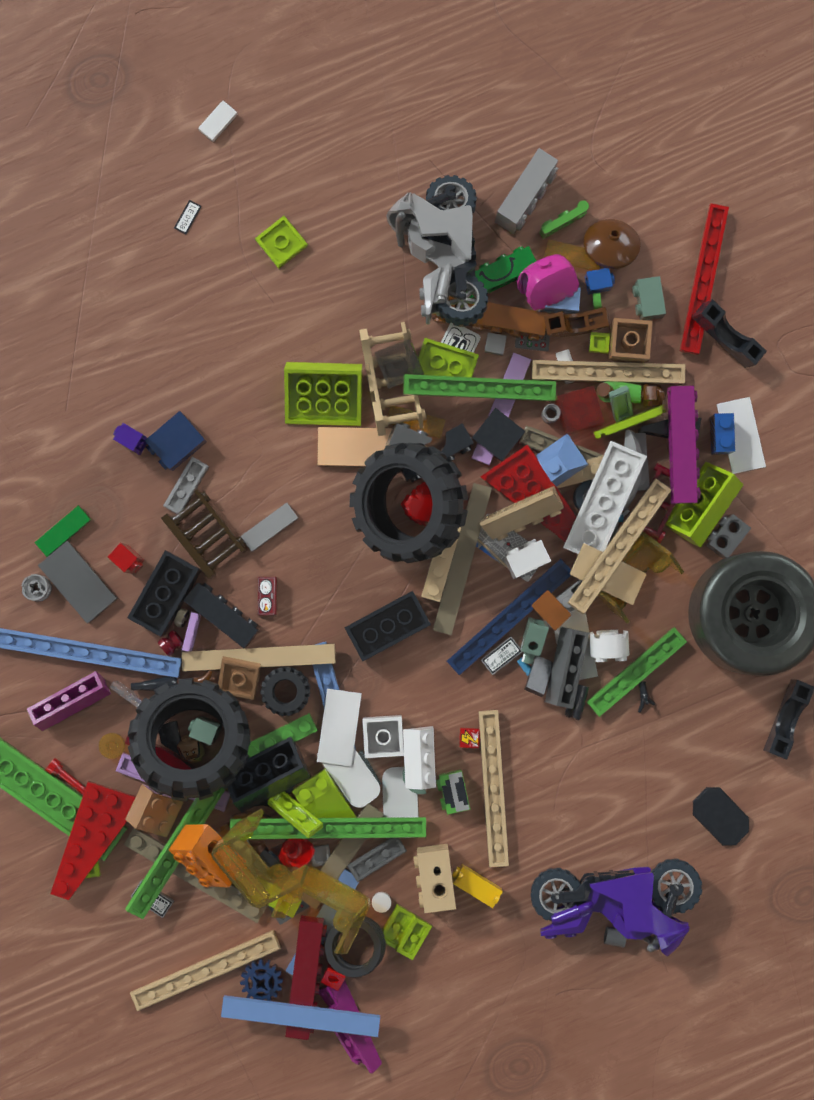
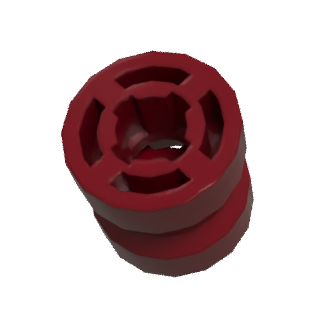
M172 630L168 633V638H161L158 644L168 656H171L176 648L183 646L184 642L177 632Z

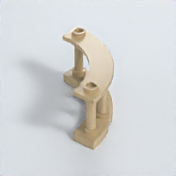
M401 322L402 332L377 337L368 336L367 329L359 330L378 436L386 435L385 427H388L389 424L418 420L419 427L422 429L424 428L423 420H426L425 409H421L418 395L383 400V398L379 399L378 389H381L383 386L404 383V375L384 379L375 378L374 368L377 365L407 360L409 375H414L408 342L412 340L410 329H406L405 322ZM399 340L404 342L405 353L377 358L371 354L370 347H374L376 344ZM413 402L415 404L416 412L390 417L383 416L382 410H385V407Z

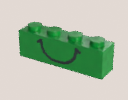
M520 246L508 256L504 254L496 258V261L491 264L489 262L482 264L475 271V276L479 282L481 281L484 284V289L486 288L487 294L518 280L520 273L530 264L536 262V259L529 246L525 248ZM473 295L468 297L470 299H475Z

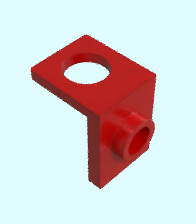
M328 964L321 983L339 991L346 976L336 972L331 967V964Z

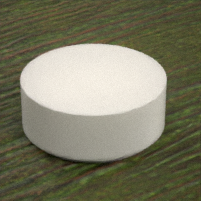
M385 892L376 893L372 898L374 910L380 913L389 910L391 906L390 896Z

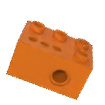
M209 824L185 825L169 848V851L174 855L173 858L177 862L182 863L186 867V871L199 879L198 882L206 888L230 887L246 862Z

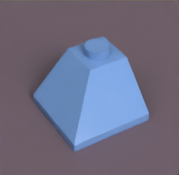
M568 434L536 455L543 470L556 487L588 466V463Z

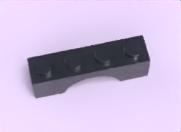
M713 299L702 303L691 317L744 368L755 366L767 352L754 338L747 337L736 331L727 321L726 311Z
M463 423L446 432V444L441 451L445 453L446 461L451 462L458 453L461 452L463 455L472 450L471 446H473L474 442ZM405 468L401 471L406 482L411 480L413 483L422 478L410 469Z
M796 679L790 680L763 751L786 760L788 759L794 743L793 737L797 721L802 711L809 705L814 692V686Z

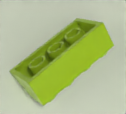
M705 462L700 469V478L697 479V487H700V499H697V503H677L665 524L670 530L698 547L703 545L743 487V483L735 474L708 462Z

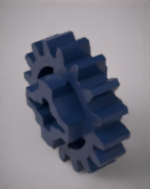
M260 959L259 964L252 961V967L247 965L245 968L247 972H243L241 977L245 978L240 981V985H245L242 993L248 992L246 998L252 996L253 999H267V1001H271V996L276 998L278 996L277 991L282 989V986L279 984L283 982V978H278L281 975V970H275L276 964L270 966V960L266 964H263V959ZM272 975L274 978V986L270 982V978ZM249 976L251 977L250 979L253 981L252 987H250L249 984ZM265 979V983H258L259 980Z

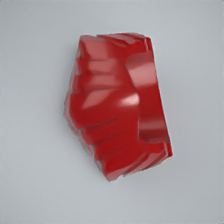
M286 839L282 844L279 860L286 867L303 868L314 856V846L308 839Z

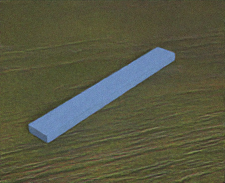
M226 995L223 997L221 1017L373 1037H378L380 1015Z

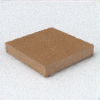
M223 656L218 682L220 689L229 691L235 697L255 700L261 664Z

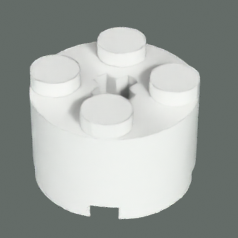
M618 630L596 631L597 635L590 632V655L596 659V662H606L607 658H615V661L627 660V656L630 655L628 631L623 630V634H618Z

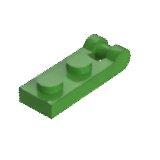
M580 201L577 208L572 211L566 210L558 215V219L554 221L550 219L543 223L539 232L542 239L584 217L589 204L586 201Z

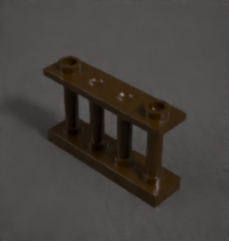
M196 490L194 492L199 498L176 516L165 514L161 519L209 579H212L217 575L214 570L218 564L237 549H240L243 553L247 551L244 548L246 543L240 536L236 538L210 505L209 501L211 499L204 491L201 493L199 490ZM204 504L210 513L189 530L182 531L179 527L180 522ZM216 519L222 528L201 545L194 546L190 541L193 539L192 536ZM228 534L234 543L211 561H206L202 556L205 554L204 551Z

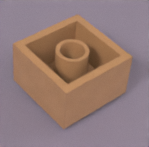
M614 318L610 327L608 360L647 363L650 359L652 321Z
M142 784L125 820L138 830L168 837L184 802L172 800L171 796L165 794L160 795L149 788V786Z

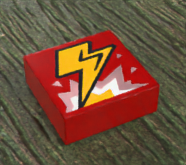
M460 728L459 747L479 748L480 729Z

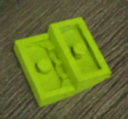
M397 904L382 931L387 945L413 960L431 930L432 925Z

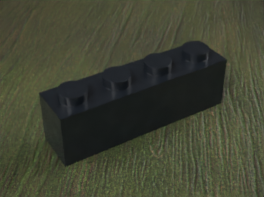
M205 582L203 584L197 583L183 601L243 649L247 648L260 631L257 628L258 624L251 618L245 619L242 616L243 612L236 606L231 608L227 604L228 600L221 594L216 596L212 592L213 588Z

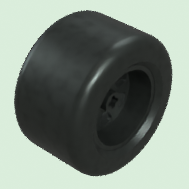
M753 551L730 556L718 561L700 577L690 597L688 618L696 644L712 662L731 672L769 676L792 669L801 663L814 649L813 578L797 562L774 552ZM746 589L749 600L741 603L736 598V594ZM759 590L770 595L769 600L764 604L759 603L756 599ZM730 606L739 610L738 618L730 620ZM768 609H777L778 616L776 621L766 618V611ZM751 610H755L756 612L753 615L754 617L749 616V614H751ZM741 623L748 627V633L745 638L735 633V628ZM763 624L768 628L769 634L758 638L756 627Z

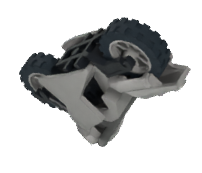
M445 175L444 178L439 177L435 182H432L430 188L427 189L426 200L415 193H407L391 207L386 215L389 225L396 232L399 247L405 246L404 235H408L411 255L424 263L432 261L438 266V269L423 278V288H419L420 300H424V305H421V316L425 317L426 324H430L432 314H436V316L446 319L447 323H454V326H469L470 323L475 324L478 319H481L487 309V289H484V284L481 281L479 282L475 276L477 263L474 247L475 238H473L472 213L475 212L476 190L473 189V185L470 182L468 183L465 178H458L457 175H453V177ZM473 295L475 299H470L468 297ZM449 296L453 297L454 300L448 301ZM467 303L474 305L471 308H469Z

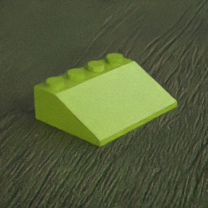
M286 362L284 368L285 424L361 426L363 364Z

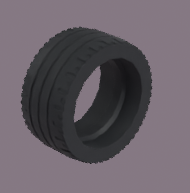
M351 915L338 921L330 929L325 943V954L331 967L336 972L353 978L362 977L372 972L381 963L386 949L385 936L380 926L371 918L362 915ZM357 926L364 929L370 934L374 943L372 957L362 965L348 963L342 958L338 950L337 941L339 935L349 927Z

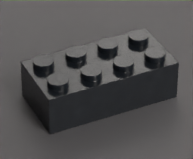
M165 550L127 618L158 636L165 637L184 603L183 600L191 591L202 570Z
M411 591L344 628L363 662L431 624L414 592Z
M289 737L248 758L244 769L239 770L235 776L236 780L227 788L233 804L243 813L311 778L299 746L292 737Z

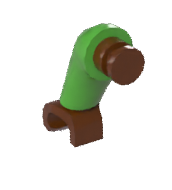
M607 381L599 384L597 387L599 399L610 403L609 392L625 385L629 388L631 403L641 404V399H643V406L658 407L662 405L665 397V392L662 391L661 385L644 384L643 390H641V385Z

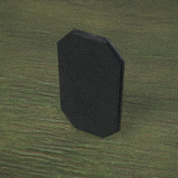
M706 787L693 800V816L722 846L737 845L749 832V817L720 787Z

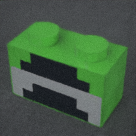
M462 770L439 774L440 779H437L436 783L438 791L443 792L444 798L440 799L442 810H446L447 815L470 810Z

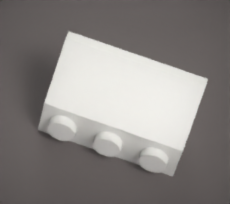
M433 726L403 729L405 788L420 790L436 788Z

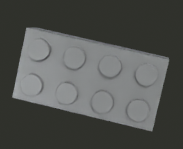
M540 148L537 150L498 209L495 219L496 224L513 235L516 230L520 231L523 228L527 214H532L536 207L537 199L541 200L546 192L547 183L551 184L557 175L556 173L559 168H557L558 160Z

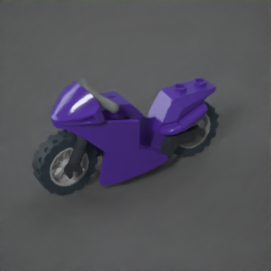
M676 858L666 859L664 862L658 863L652 871L650 867H634L619 871L609 870V872L593 871V873H584L579 881L568 870L549 868L541 872L534 879L531 887L533 908L543 919L552 921V924L540 928L541 936H545L546 939L556 938L557 935L565 934V937H575L576 933L584 932L592 912H600L625 938L643 939L649 944L647 946L649 952L657 951L660 948L661 952L667 957L679 947L690 930L688 922L680 921L672 915L691 910L699 902L700 895H702V881L698 872L688 862ZM672 872H680L681 874L678 879H674ZM669 873L671 880L668 879L666 881L662 878ZM685 875L688 878L689 883L681 884L680 881ZM554 881L563 882L559 889L556 888ZM549 882H551L553 887L551 891L544 888ZM664 883L668 888L661 892L660 885ZM684 887H690L687 895L683 893ZM542 892L548 893L551 896L543 901ZM679 895H682L684 897L678 900ZM552 900L554 908L548 907L546 903Z

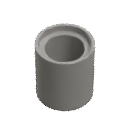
M548 404L542 411V420L548 424L556 422L560 416V409L555 404ZM549 409L553 410L556 413V417L548 418L546 411Z

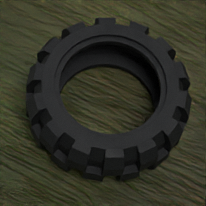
M398 443L388 445L384 450L374 452L364 462L366 467L359 468L352 483L356 485V490L350 493L349 508L354 507L356 517L351 518L357 532H363L365 537L362 541L373 552L380 551V555L384 559L393 562L404 561L406 563L429 560L441 555L445 548H450L459 538L460 532H458V529L465 526L468 510L463 509V500H468L466 485L461 486L458 480L462 476L461 472L454 462L446 461L445 453L435 447H426L423 443ZM405 468L416 472L424 479L432 496L431 518L425 529L416 537L401 532L391 521L386 507L388 487L392 479Z
M194 678L179 679L178 684L168 686L166 683L154 690L155 694L150 699L144 698L137 707V715L135 719L130 721L128 730V750L131 761L139 776L148 784L149 788L160 795L171 796L172 800L186 802L189 798L203 800L214 796L213 793L221 788L225 790L236 780L235 776L239 770L244 769L249 757V745H251L250 729L245 711L241 709L239 701L229 691H223L220 689L219 684L208 680L200 683L194 682ZM189 710L203 711L214 716L224 727L225 737L219 753L209 763L196 769L181 770L170 767L156 755L157 735L164 723L172 716Z

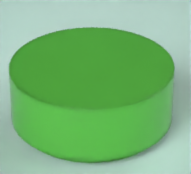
M600 292L593 293L594 310L602 308Z

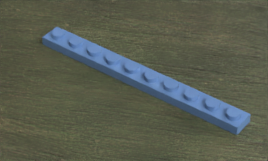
M0 628V648L179 678L182 658Z

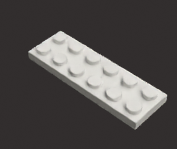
M610 441L563 548L579 554L583 543L602 552L605 550L645 462L646 455Z

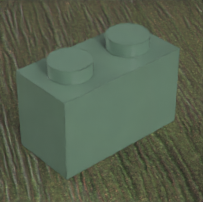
M660 276L638 279L635 286L632 287L633 296L637 297L638 303L635 305L636 315L640 316V320L663 318L666 310Z
M204 716L197 717L189 725V737L212 745L217 741L222 724Z

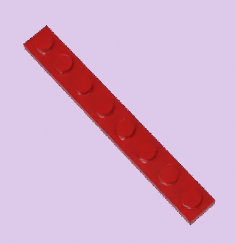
M710 203L680 352L699 355L704 329L691 317L702 303L711 299L729 210L727 206Z

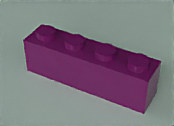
M95 671L27 708L33 725L44 731L111 693L105 679Z

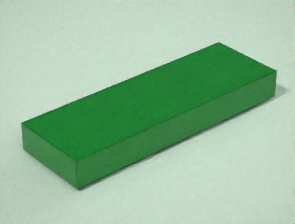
M78 505L34 543L48 557L91 521V518Z

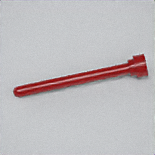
M54 758L45 770L51 775L60 776L83 795L86 787L62 769L61 762Z

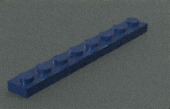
M562 559L558 560L447 660L449 665L458 675L462 674L534 609L532 604L547 590L552 593L571 576V569Z

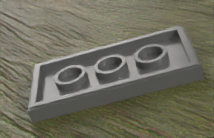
M69 541L62 544L38 565L87 624L118 599Z

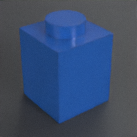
M609 268L588 271L584 276L588 295L610 291L613 284H615L614 274L610 273Z

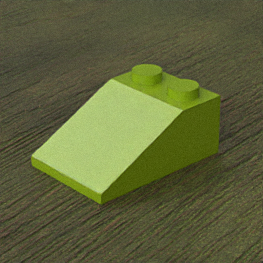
M326 768L292 790L300 805L316 818L357 817Z

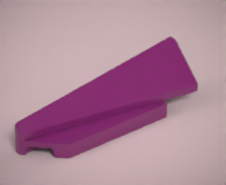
M345 980L339 991L327 985L319 988V995L328 1005L326 1008L359 1012ZM335 1032L353 1063L357 1065L363 1063L371 1074L382 1064L370 1036Z

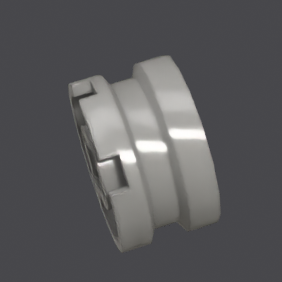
M31 574L26 577L21 585L23 595L32 601H43L49 597L52 591L49 579L38 574ZM36 584H38V588H40L39 591L34 590V586Z

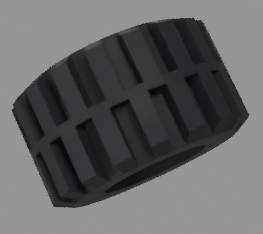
M282 667L268 674L261 685V699L265 703V707L270 709L272 713L279 714V716H291L301 711L308 703L311 694V687L307 677L303 675L304 673L296 668ZM282 680H290L297 687V696L289 703H283L275 696V687Z

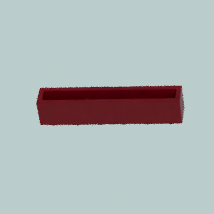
M301 915L289 1004L317 1007L318 1002H314L315 995H319L320 983H317V975L321 976L322 963H319V957L324 955L325 944H321L322 937H326L327 932L324 918ZM287 1026L285 1037L309 1040L310 1033L314 1034V1029Z

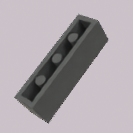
M565 627L560 628L545 698L546 703L573 709L589 637L588 632Z

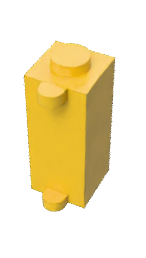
M464 864L460 868L456 867L452 873L454 885L491 908L499 901L503 892L502 888Z

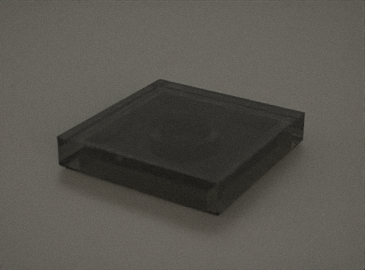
M411 338L374 352L388 389L404 383L405 374L424 375Z

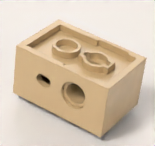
M448 844L417 847L414 865L415 868H419L420 876H416L417 888L422 889V892H418L420 908L424 907V913L456 909ZM443 885L444 888L441 890H436L435 886Z

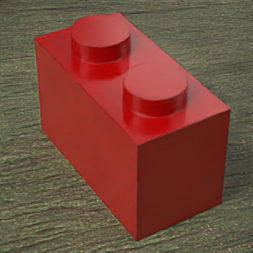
M121 542L107 556L124 573H137L143 567L144 559L129 545Z

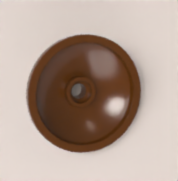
M604 219L592 224L588 228L584 236L583 246L587 256L594 263L605 268L618 269L634 262L639 254L641 242L637 232L627 223L615 219Z

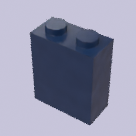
M181 411L177 412L145 440L148 444L146 446L148 451L153 456L157 454L160 458L158 461L165 470L169 468L171 471H174L207 443Z

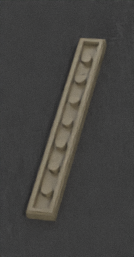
M473 483L466 508L468 514L465 526L461 527L433 627L434 631L452 635L481 530L480 521L485 515L492 490L491 487Z

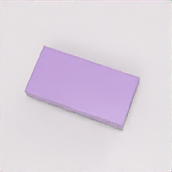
M191 612L182 648L184 651L190 652L193 650L201 614Z

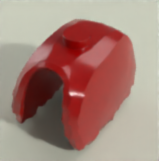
M422 482L421 485L416 486V489L412 490L411 495L407 494L401 506L404 514L410 520L427 526L431 518L433 503L426 482Z

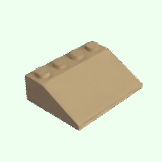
M555 486L485 516L480 521V525L492 540L497 538L499 541L508 537L507 533L513 530L517 533L526 529L525 525L531 522L533 525L544 521L543 517L547 515L554 517L560 514L564 506Z

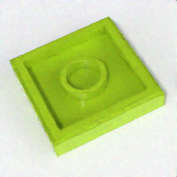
M282 216L255 238V241L278 269L308 247V244L285 216Z

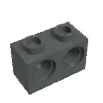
M734 514L728 517L725 515L719 522V529L717 531L713 530L707 537L708 543L706 546L723 559L728 558L751 529ZM730 523L736 525L737 530L735 533L730 532ZM719 538H722L725 541V546L723 548H720L717 545V540Z

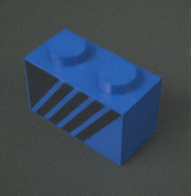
M734 413L713 414L710 417L711 455L735 452Z

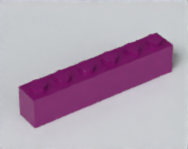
M670 386L667 388L671 504L697 503V499H700V487H697L700 470L696 467V460H699V449L696 448L699 432L698 429H695V421H698V410H695L698 394L697 390H694V386Z

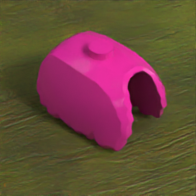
M560 254L547 256L530 264L520 273L517 280V288L521 294L526 295L527 302L533 310H543L546 305L552 306L560 301L562 302L566 297L574 296L579 287V281L572 264Z

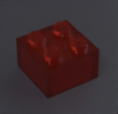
M594 386L556 396L555 404L560 409L559 417L565 435L598 427L604 423Z

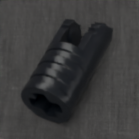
M578 684L573 709L566 708V717H573L578 721L582 718L589 687Z

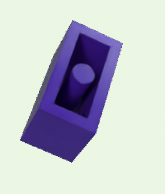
M124 423L121 426H117L113 433V440L138 455L142 454L147 445L145 442L147 437Z

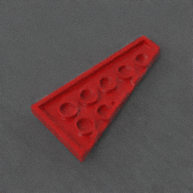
M528 444L480 476L513 503H517L555 486ZM555 486L564 508L561 509L560 514L554 517H550V515L543 517L544 521L540 523L566 542L577 516Z
M87 782L50 893L51 895L66 900L71 899L127 823L125 819L136 796L98 783Z

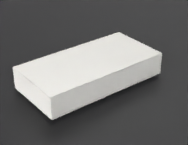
M222 101L198 129L214 142L238 114L226 102Z

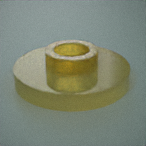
M108 733L99 741V751L108 759L117 758L124 752V739L117 733Z

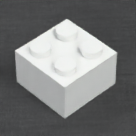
M536 539L525 543L523 549L519 550L516 547L506 553L507 556L503 559L513 579L551 561L542 540L537 542Z
M402 715L363 718L365 758L404 756Z

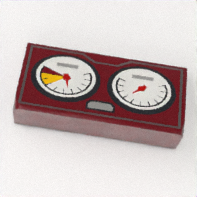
M258 577V615H277V577Z

